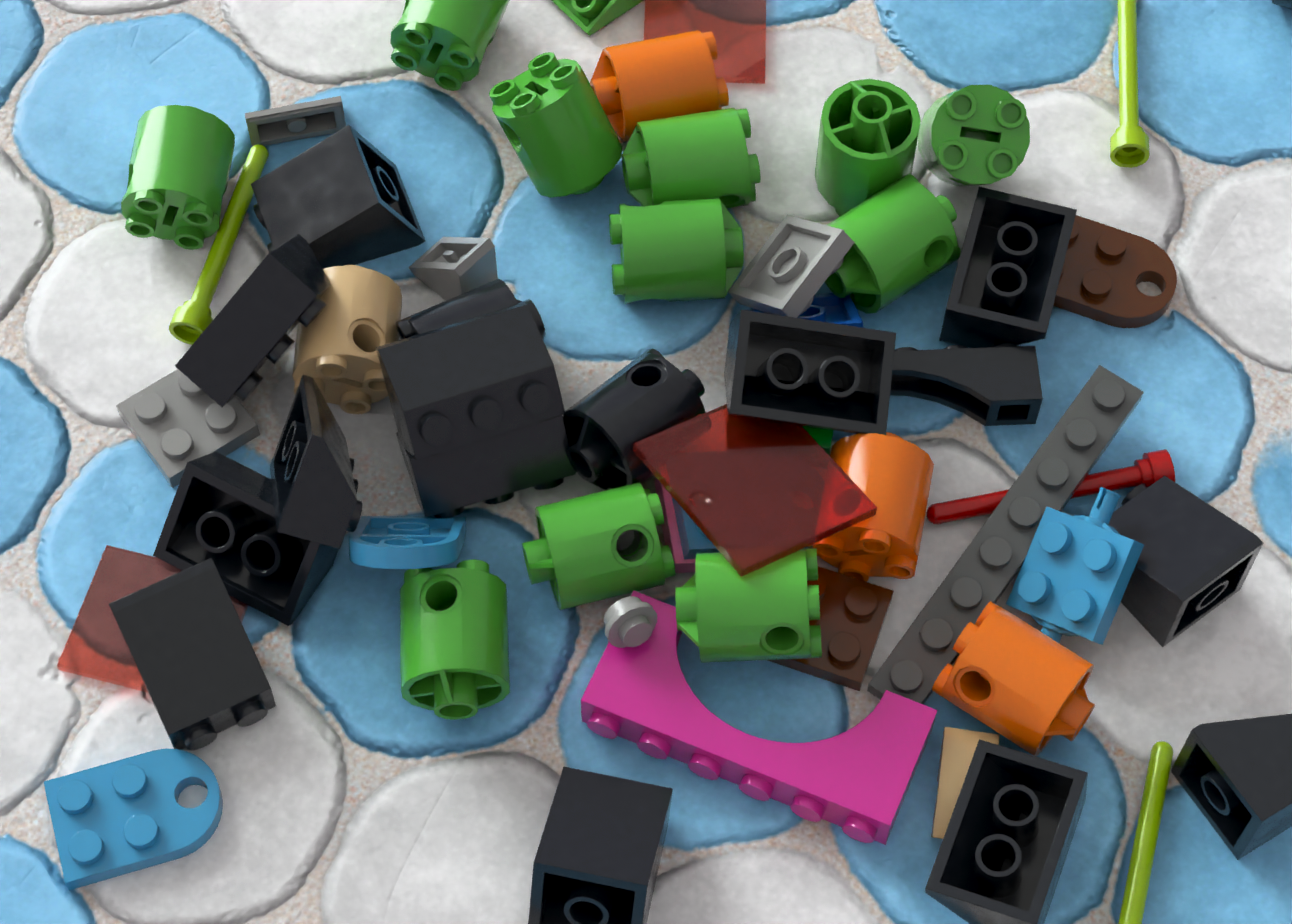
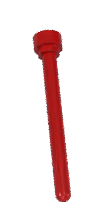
M1166 449L1143 454L1142 459L1135 460L1134 466L1088 474L1071 499L1098 494L1100 487L1111 491L1135 487L1142 483L1149 487L1163 476L1175 482V471L1170 454ZM1009 490L932 504L926 511V517L933 524H942L989 515L993 513Z

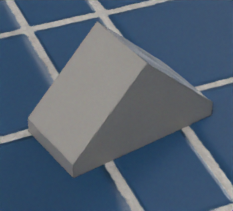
M442 237L409 266L411 272L446 301L498 279L495 245L490 238Z

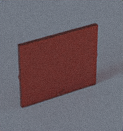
M727 404L704 414H699L695 418L638 441L633 446L635 454L741 577L800 549L813 546L816 542L876 515L877 507L802 426L730 416L727 413Z

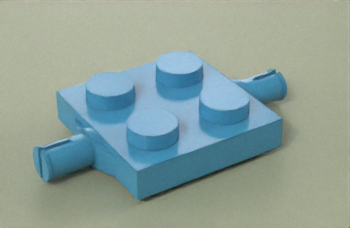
M1103 487L1099 488V493L1089 517L1085 515L1071 516L1046 507L1006 602V605L1029 614L1039 625L1043 626L1041 632L1058 643L1062 635L1081 636L1103 645L1144 547V544L1120 535L1114 527L1109 525L1122 495Z

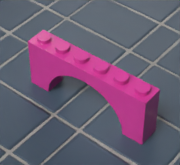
M634 590L631 596L638 597L642 602H647L653 607L657 613V623L648 640L639 646L618 648L608 642L581 698L582 721L587 723L588 728L605 738L615 739L619 736L637 743L638 748L651 757L657 759L671 757L686 763L693 773L705 779L717 780L720 777L739 785V789L743 793L754 799L768 801L772 798L789 805L793 813L808 821L819 822L823 819L842 827L846 835L857 841L872 843L875 840L886 845L932 732L938 710L886 690L875 709L864 720L853 728L831 738L805 743H785L746 734L725 723L710 712L696 697L685 680L677 656V647L682 631L677 630L676 607Z

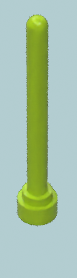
M1117 0L1120 127L1116 129L1110 139V158L1118 166L1132 168L1144 164L1149 159V137L1143 128L1139 126L1136 0Z
M261 144L251 147L191 300L185 301L183 306L176 308L170 322V333L184 343L193 345L213 321L211 317L212 311L209 307L254 192L251 183L260 179L268 159V150Z
M1165 741L1155 743L1151 749L1118 924H1142L1173 758V748Z

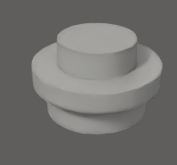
M634 596L618 600L609 607L604 615L605 635L609 642L618 648L641 645L651 636L657 623V613L653 607Z

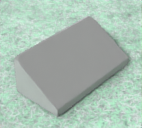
M341 96L245 113L252 147L257 144L266 146L332 134L346 127Z

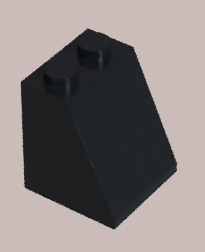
M347 125L251 183L257 200V204L254 205V212L263 227L267 229L271 240L267 245L269 253L297 234H300L307 240L319 264L324 269L333 266L360 264L416 247L425 242L396 165L350 125Z
M1163 476L1149 487L1142 483L1130 491L1123 499L1122 506L1114 511L1109 525L1114 527L1120 535L1144 544L1121 603L1162 647L1241 589L1263 545V542L1257 535L1166 476Z
M212 558L109 603L128 651L174 749L183 750L187 748V750H197L203 748L217 738V733L234 725L239 727L252 725L263 719L267 715L268 710L276 706L268 680Z
M1292 714L1200 724L1191 730L1171 769L1172 774L1237 860L1292 827Z
M563 767L533 864L528 924H647L668 828L673 789Z

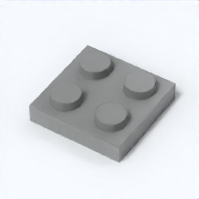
M786 215L729 289L728 293L741 305L752 307L768 314L797 318L810 307L814 295L827 278L840 268L844 256L855 242L842 229Z
M179 369L116 405L120 417L172 488L179 485L187 462L213 452L226 456L260 435L258 425L237 397H234L225 406L221 407Z

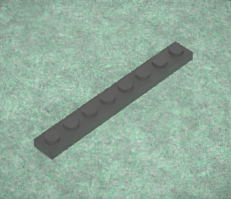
M1101 365L1098 366L868 684V692L881 700L885 691L888 690L924 705L932 694V687L941 671L948 663L952 665L959 656V653L953 650V646L963 629L969 622L976 623L981 612L990 601L994 604L997 603L1021 569L1046 507L1060 512L1064 509L1141 401L1143 391Z

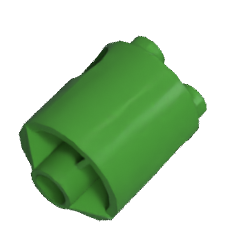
M406 0L402 17L391 31L390 43L394 49L391 54L393 63L401 69L415 70L424 76L434 78L435 82L446 90H459L463 82L471 81L478 75L485 50L493 41L510 0Z
M543 53L530 61L527 71L516 76L513 80L509 79L496 84L490 90L489 96L493 102L492 111L540 195L552 198L570 194H584L596 188L603 181L604 176L615 167L622 156L623 146L577 61L570 59L557 60L554 53Z
M875 79L850 81L835 89L824 102L820 120L814 176L818 191L828 204L835 207V211L839 216L850 211L906 174L912 175L921 119L917 104L906 91L890 82Z
M969 85L938 98L924 113L918 134V150L925 166L941 181L955 186L992 184L1011 176L1023 162L1030 144V123L1026 116L1024 104L1015 99L1008 91L992 85Z
M158 106L146 111L138 120L129 163L127 191L121 201L122 215L126 218L125 229L128 233L140 238L154 236L160 239L174 240L178 246L189 250L203 247L204 239L211 237L220 226L222 199L227 189L235 147V135L228 124L215 115L192 106Z
M735 108L637 122L622 154V170L627 193L644 207L658 205L664 201L719 198L726 208L747 206L750 202L756 201L755 184L760 183L761 180L760 166L756 154L748 155L745 138L751 137V124L747 109L736 110Z
M906 174L827 224V226L844 230L855 243L844 256L840 268L827 278L825 284L839 298H845L850 294L856 309L866 314L877 313L960 258L961 249L952 222L957 219V214L952 203L943 195L935 197L913 175Z
M719 198L664 201L658 205L645 207L629 206L623 203L619 204V214H609L610 244H620L621 264H612L613 294L623 295L625 304L648 299H663L669 302L724 299L743 268L742 229Z
M640 482L536 507L535 518L539 539L522 543L524 560L531 584L549 581L559 610L630 594L634 590L638 592L663 586L665 578L676 575L669 545H662L656 526L664 524L660 499L657 493L651 494L649 488L644 489ZM627 530H634L632 544L624 550H617L616 543L619 536Z
M817 548L696 553L695 574L682 587H676L675 601L677 630L683 631L699 647L701 663L822 658L820 625L809 626V621L820 620L819 585H807V581L818 580Z
M465 560L458 563L456 568H440L435 570L432 568L408 569L404 573V584L400 588V674L402 698L414 706L434 710L435 715L444 719L470 718L476 715L478 709L503 701L510 693L506 584L498 576L489 573V564L481 560Z

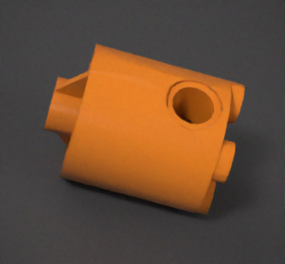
M699 30L606 47L602 50L590 81V85L621 144L629 141L637 122L721 110V107L728 106L729 104L725 79L723 77L716 78L713 61L717 60L718 53L716 40L711 31L701 33Z
M886 432V435L877 433L854 434L841 438L832 445L812 547L817 548V556L838 568V573L866 582L869 580V577L912 578L915 575L934 468L929 454L917 445L890 432Z
M991 601L983 609L976 623L969 622L963 629L953 646V650L959 653L954 665L948 663L944 667L932 687V691L1035 757L1042 752L1054 735H1062L1072 742L1083 728L1095 707V704L1088 700L1084 688L1094 665Z

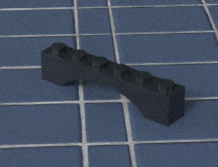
M1003 343L995 347L968 348L963 345H952L944 349L917 350L912 347L898 348L894 350L890 395L910 396L937 402L966 414L984 426L1036 424L1043 400L1035 346H1018L1013 343Z

